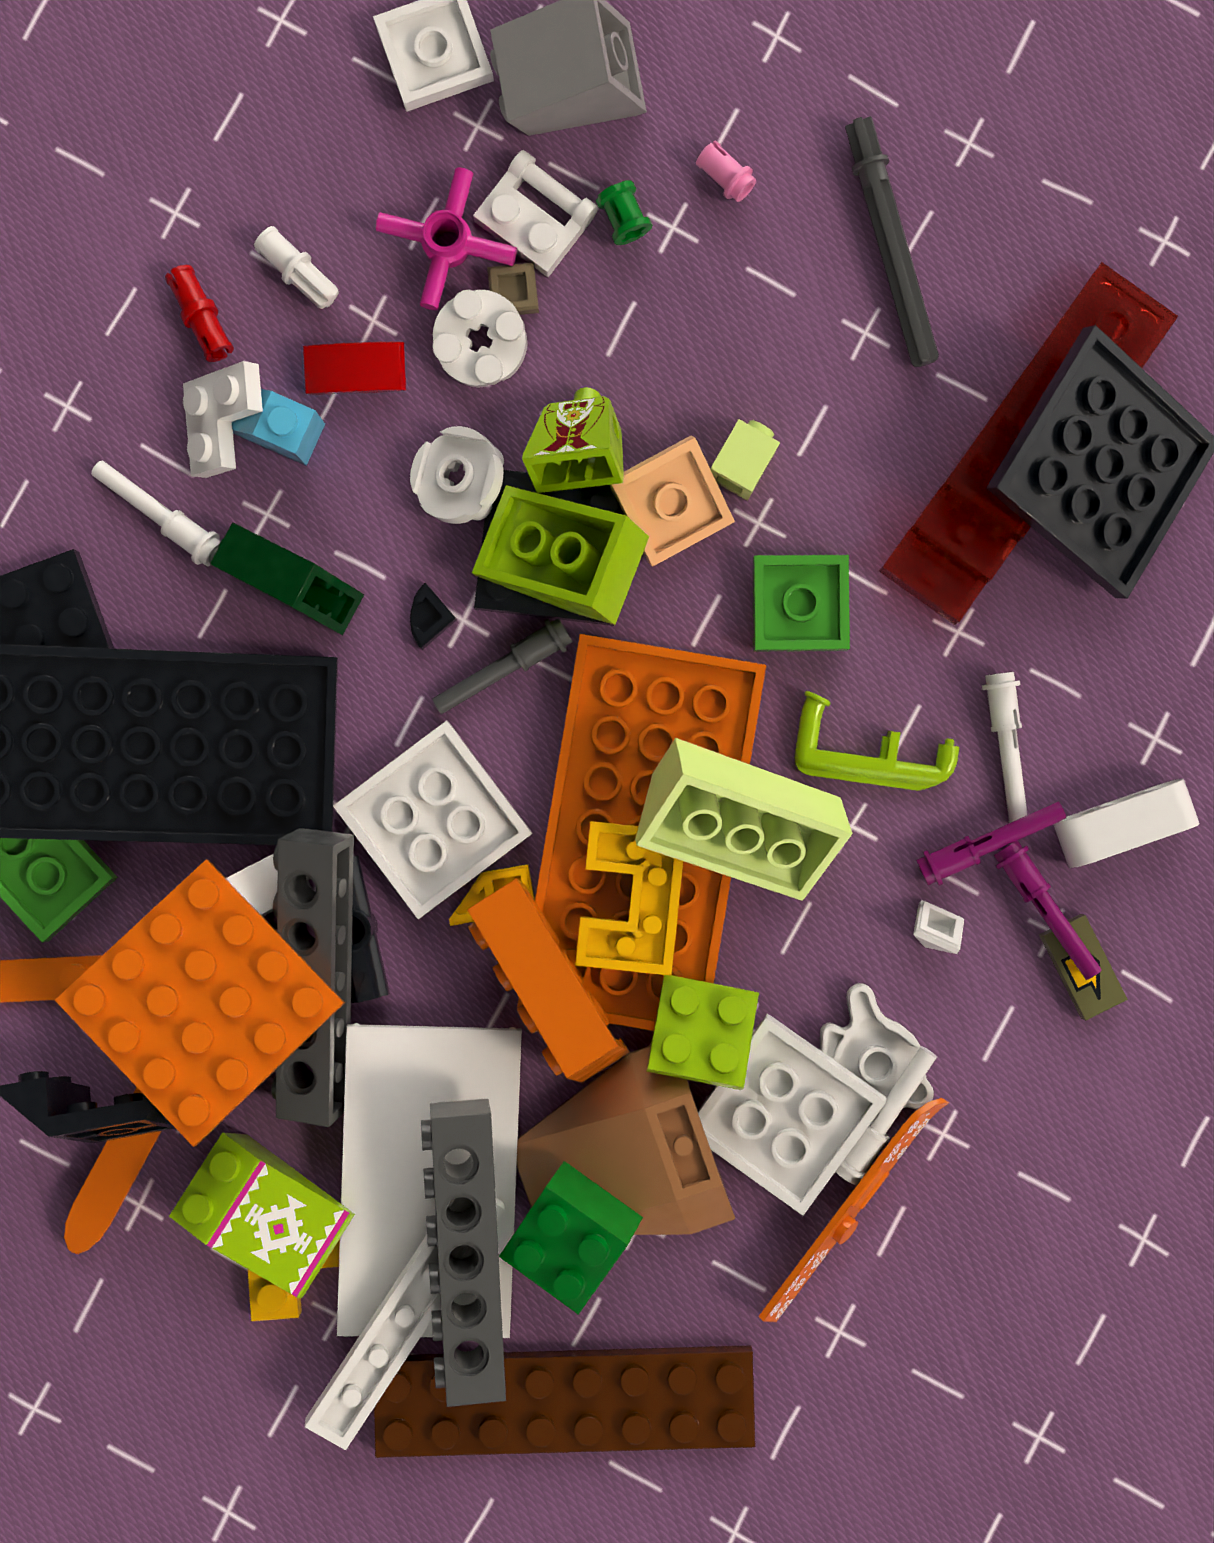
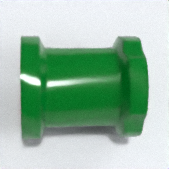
M631 180L611 185L603 190L596 199L598 208L605 210L614 230L612 239L616 245H625L638 240L647 234L653 226L650 218L644 217L634 196L636 186Z

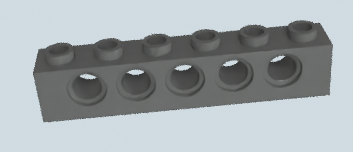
M299 828L279 838L274 851L273 864L274 868L278 871L277 893L273 901V913L277 917V932L345 1002L341 1008L276 1069V1075L272 1083V1097L276 1099V1118L330 1127L344 1113L347 1024H350L353 834ZM306 876L314 882L316 892L309 887ZM306 924L313 929L315 938L307 931ZM305 1063L310 1066V1068L312 1069L313 1073L308 1070V1068L306 1067Z
M489 1099L430 1103V1120H421L422 1151L432 1150L433 1168H423L425 1199L435 1198L436 1215L426 1216L428 1247L438 1246V1263H429L430 1294L440 1293L441 1310L431 1311L433 1342L443 1341L444 1357H434L436 1389H446L447 1407L506 1401L492 1119ZM454 1149H464L471 1154L468 1160L462 1164H451L445 1160V1156ZM458 1197H465L473 1202L467 1210L461 1212L453 1211L448 1207V1204ZM462 1245L475 1249L471 1256L463 1259L456 1258L450 1254L452 1250ZM463 1293H470L477 1297L474 1302L468 1305H459L454 1302V1299ZM465 1341H474L479 1344L477 1348L467 1352L456 1348Z

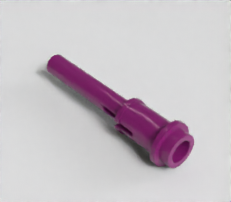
M1058 801L976 839L970 840L969 836H966L962 840L931 854L926 850L923 852L924 857L917 859L916 862L927 885L929 886L937 882L938 886L943 884L942 879L975 864H980L979 857L1060 822L1067 817Z
M1018 840L1011 843L994 855L998 861V864L995 865L996 868L1004 869L1022 895L1025 903L1029 901L1033 903L1085 980L1094 977L1102 969L1047 892L1051 885L1046 882L1027 855L1028 846L1022 847Z

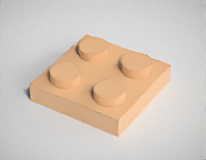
M693 436L679 441L624 471L623 483L610 485L624 515L628 516L649 536L643 553L652 567L735 522L700 446Z

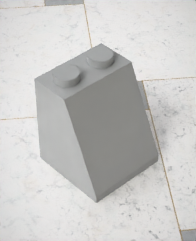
M559 0L490 29L494 48L490 52L492 66L499 76L502 95L499 97L500 110L509 124H512L528 136L638 116L647 112L630 22L606 0Z

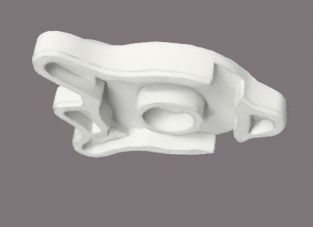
M858 983L851 986L847 991L849 1024L845 1027H840L831 1022L824 1024L820 1030L819 1050L887 1097L921 1046L915 1036L900 1023L882 1014L872 989L866 984ZM926 1075L903 1108L907 1107L917 1110L927 1102L932 1101L934 1091Z

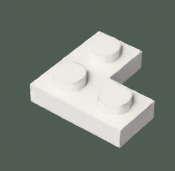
M246 361L183 383V406L186 413L187 452L190 459L191 476L208 478L236 469L232 422L263 412L259 364Z

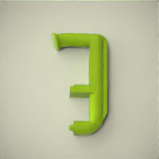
M805 691L806 699L801 711L794 756L795 765L801 773L809 776L916 791L943 783L954 773L958 761L959 747L954 746V740L951 738L945 739V744L938 745L935 766L897 761L901 732L888 731L887 737L882 736L879 758L817 749L825 706L829 707L831 703L829 700L813 692Z

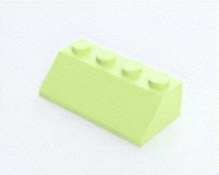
M675 738L652 774L635 841L636 846L803 901L853 833L841 797Z

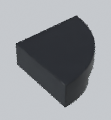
M426 583L421 586L414 596L410 613L411 632L422 650L457 621V618Z

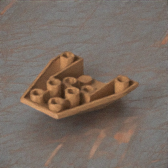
M651 1045L625 1055L526 1131L517 1140V1168L531 1208L563 1161H565L643 1217L634 1235L693 1234L736 1219L692 1097L689 1082L686 1079L646 1072Z

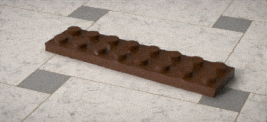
M751 1345L504 1352L506 1401L447 1407L446 1389H436L434 1357H444V1354L408 1355L374 1407L375 1458L756 1447L753 1351Z

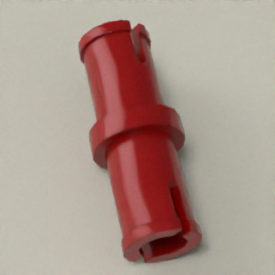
M180 265L171 269L172 274L167 273L165 280L182 309L180 317L185 327L192 329L208 362H217L228 357L227 353L233 352L234 347L229 342L216 317L219 311L214 301L207 299L191 265Z

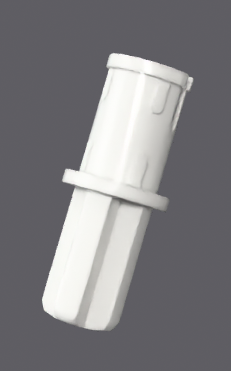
M274 226L268 227L258 236L254 243L255 250L282 273L281 279L285 284L296 286L320 309L329 307L334 302L339 293L338 288L311 263V256L307 252L300 253Z

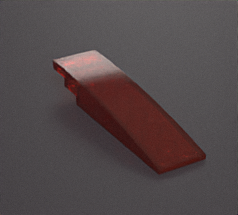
M1101 262L882 565L879 572L953 625L959 623L984 586L993 579L1016 544L1025 537L1031 528L1030 525L988 491L986 487L1082 329L1096 325L1133 361L1143 368L1178 318V315Z

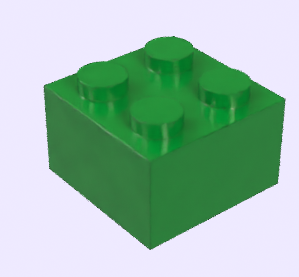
M563 1161L499 1257L579 1315L628 1246L643 1217L570 1164Z

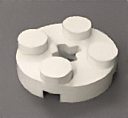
M463 290L459 292L455 298L448 301L440 310L435 320L432 334L433 352L443 369L460 383L476 388L495 385L513 376L525 358L528 344L525 324L515 306L502 295L489 290ZM481 326L489 328L487 336L493 340L492 345L489 348L481 346L478 352L470 349L472 341L468 338L471 330L478 331Z
M462 426L446 428L440 431L443 434L442 436L436 438L432 443L426 441L416 453L410 472L412 491L418 495L419 502L422 504L420 506L424 511L438 520L452 524L466 523L472 519L482 520L490 514L492 504L496 500L502 486L504 474L503 455L486 437L471 428ZM460 464H464V478L459 484L454 486V482L448 479L451 471H458Z

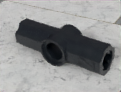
M359 855L353 856L352 916L358 918L363 923L365 934L361 941H352L351 1003H360L390 994L377 938L378 923L371 912Z

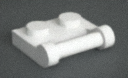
M521 150L512 160L508 171L473 217L475 223L500 242L517 247V255L528 263L534 262V268L546 277H549L591 223L598 211V206L588 198L581 200L535 165L536 159L525 150ZM524 180L572 216L565 226L517 191Z

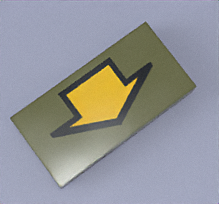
M1079 914L1069 919L1068 922L1102 969L1094 977L1085 980L1051 929L1039 934L1080 1018L1086 1021L1128 999L1086 915Z

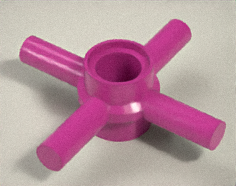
M455 168L445 210H438L432 213L425 223L382 212L377 217L376 231L422 243L425 254L431 259L420 301V306L429 310H438L448 269L462 264L468 255L510 266L514 265L517 247L472 236L468 224L462 219L473 178V172L465 168ZM444 232H453L458 235L456 242L450 246L442 247L435 243L437 237Z

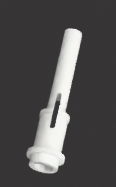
M103 460L93 467L92 476L160 525L161 534L165 537L167 536L192 555L191 559L195 564L211 565L210 563L221 542L219 541V534L214 531L208 533L180 510L172 512Z
M1014 672L986 675V685H982V690H987L992 724L991 732L997 731L1008 818L1009 823L1027 816V807L1017 729L1022 728V723L1020 722L1016 686L1021 684L1020 680L1015 681Z
M923 1046L919 1048L886 1097L885 1105L835 1171L843 1179L851 1184L858 1185L867 1173L868 1168L880 1150L890 1139L887 1131L936 1060L937 1056Z

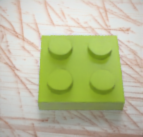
M664 975L646 1072L742 1090L745 1084L759 992L673 975Z

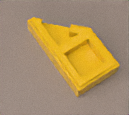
M529 864L482 872L449 918L450 926L474 922L467 909L516 878L526 886L535 900Z

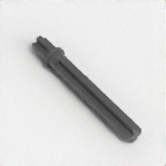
M870 116L865 119L859 117L854 119L853 123L845 126L855 162L852 172L853 175L859 176L911 364L914 367L927 366L938 360L939 353L886 169L889 158L888 155L882 154L872 117Z

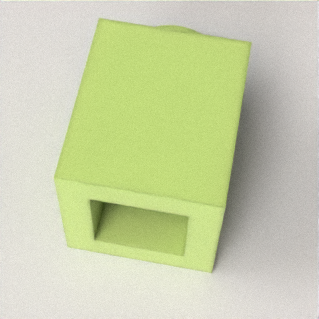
M738 419L710 468L717 484L748 501L780 444L779 441L773 438V431L757 421L750 420L747 424Z

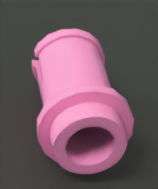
M716 140L708 144L697 158L696 165L703 169L724 189L723 196L727 199L734 198L737 202H740L755 186L756 179L752 176L753 169L749 166L742 167Z

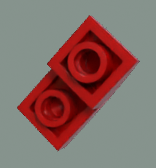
M357 342L303 346L306 394L326 395L353 392L368 394L406 391L404 342Z

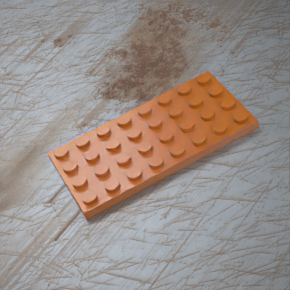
M585 634L579 635L535 902L560 941L557 945L561 951H566L574 964L576 963L581 916L628 921L633 874L585 869L590 821L639 826L652 774L675 738L750 764L766 671L765 664ZM684 861L672 975L714 983L731 877ZM576 966L584 980L583 988L586 992L590 991L595 1000L599 1002L608 1016L607 1020L610 1024L654 1031L664 975ZM519 998L517 1008L523 1005Z

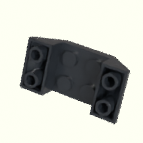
M47 1071L22 1073L18 1075V1082L0 1085V1096L48 1137L99 1143L176 1129L143 1093L119 1095L113 1098L114 1105L98 1107L97 1102H91L89 1086L72 1083L69 1076L49 1078V1072Z

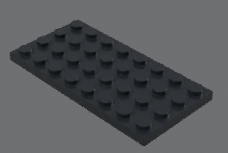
M0 644V838L277 845L279 838L299 828L333 832L338 658Z

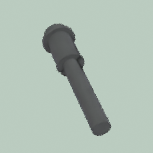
M557 618L550 622L549 619H546L544 627L519 642L511 644V652L432 698L438 711L444 714L522 667L526 672L530 667L558 650H561L563 653L566 652L565 646L573 641L561 620Z

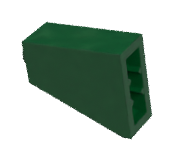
M233 522L225 537L221 540L218 550L210 563L237 580L342 636L365 595L315 563Z

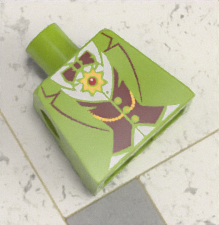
M584 387L575 392L573 400L550 403L543 408L522 455L523 463L537 493L623 483L622 432L609 398L601 396L595 389Z

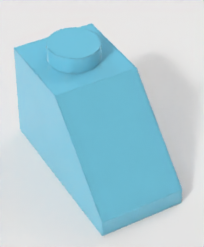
M261 389L263 412L232 422L233 434L307 466L325 426L324 421L316 410L273 391Z

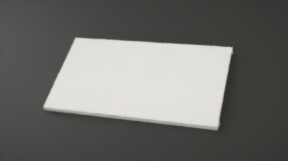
M347 1024L341 1204L355 1215L340 1237L337 1336L361 1335L427 1235L426 1216L436 1215L435 1198L425 1199L423 1168H433L432 1150L422 1151L421 1120H430V1103L489 1099L492 1119L495 1196L503 1201L505 1206L504 1212L497 1221L499 1255L513 1236L522 1029H516L515 1027L477 1028ZM454 1149L445 1156V1160L451 1164H462L468 1160L471 1154L464 1149ZM499 1257L503 1338H510L513 1267ZM463 1293L457 1296L454 1302L459 1305H468L474 1302L477 1297L470 1293ZM432 1321L421 1337H433Z

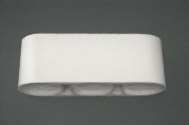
M1177 779L1072 814L1053 825L1069 868H1074L1198 826L1200 823L1184 779Z

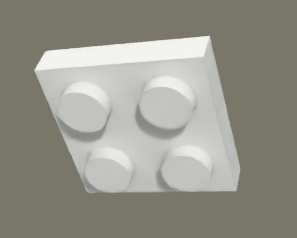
M418 0L373 16L406 112L494 81L493 72L467 0Z

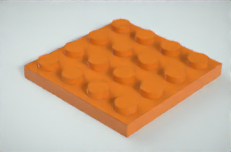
M207 859L55 999L59 1006L193 1147L197 1146L345 1004L336 992Z

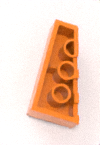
M516 878L467 909L474 923L468 926L473 938L483 951L487 948L491 949L498 961V964L492 967L496 977L507 992L514 988L523 1004L517 1008L518 1014L532 1034L537 1030L540 1032L548 1046L542 1050V1054L556 1076L564 1073L567 1079L582 1083L630 1052L621 1038L615 1039L607 1027L609 1024L608 1016L590 991L586 992L583 988L584 980L581 973L566 951L560 950L557 945L560 942L557 935L523 883Z

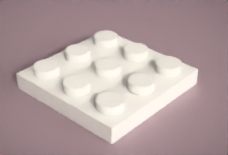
M447 720L333 805L417 919L423 917L533 834Z
M767 1013L752 1034L744 1088L737 1090L716 1085L699 1108L698 1114L709 1146L713 1152L801 1215H804L885 1105L886 1097Z

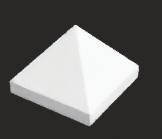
M921 900L918 905L913 935L925 948L957 954L961 946L964 919Z

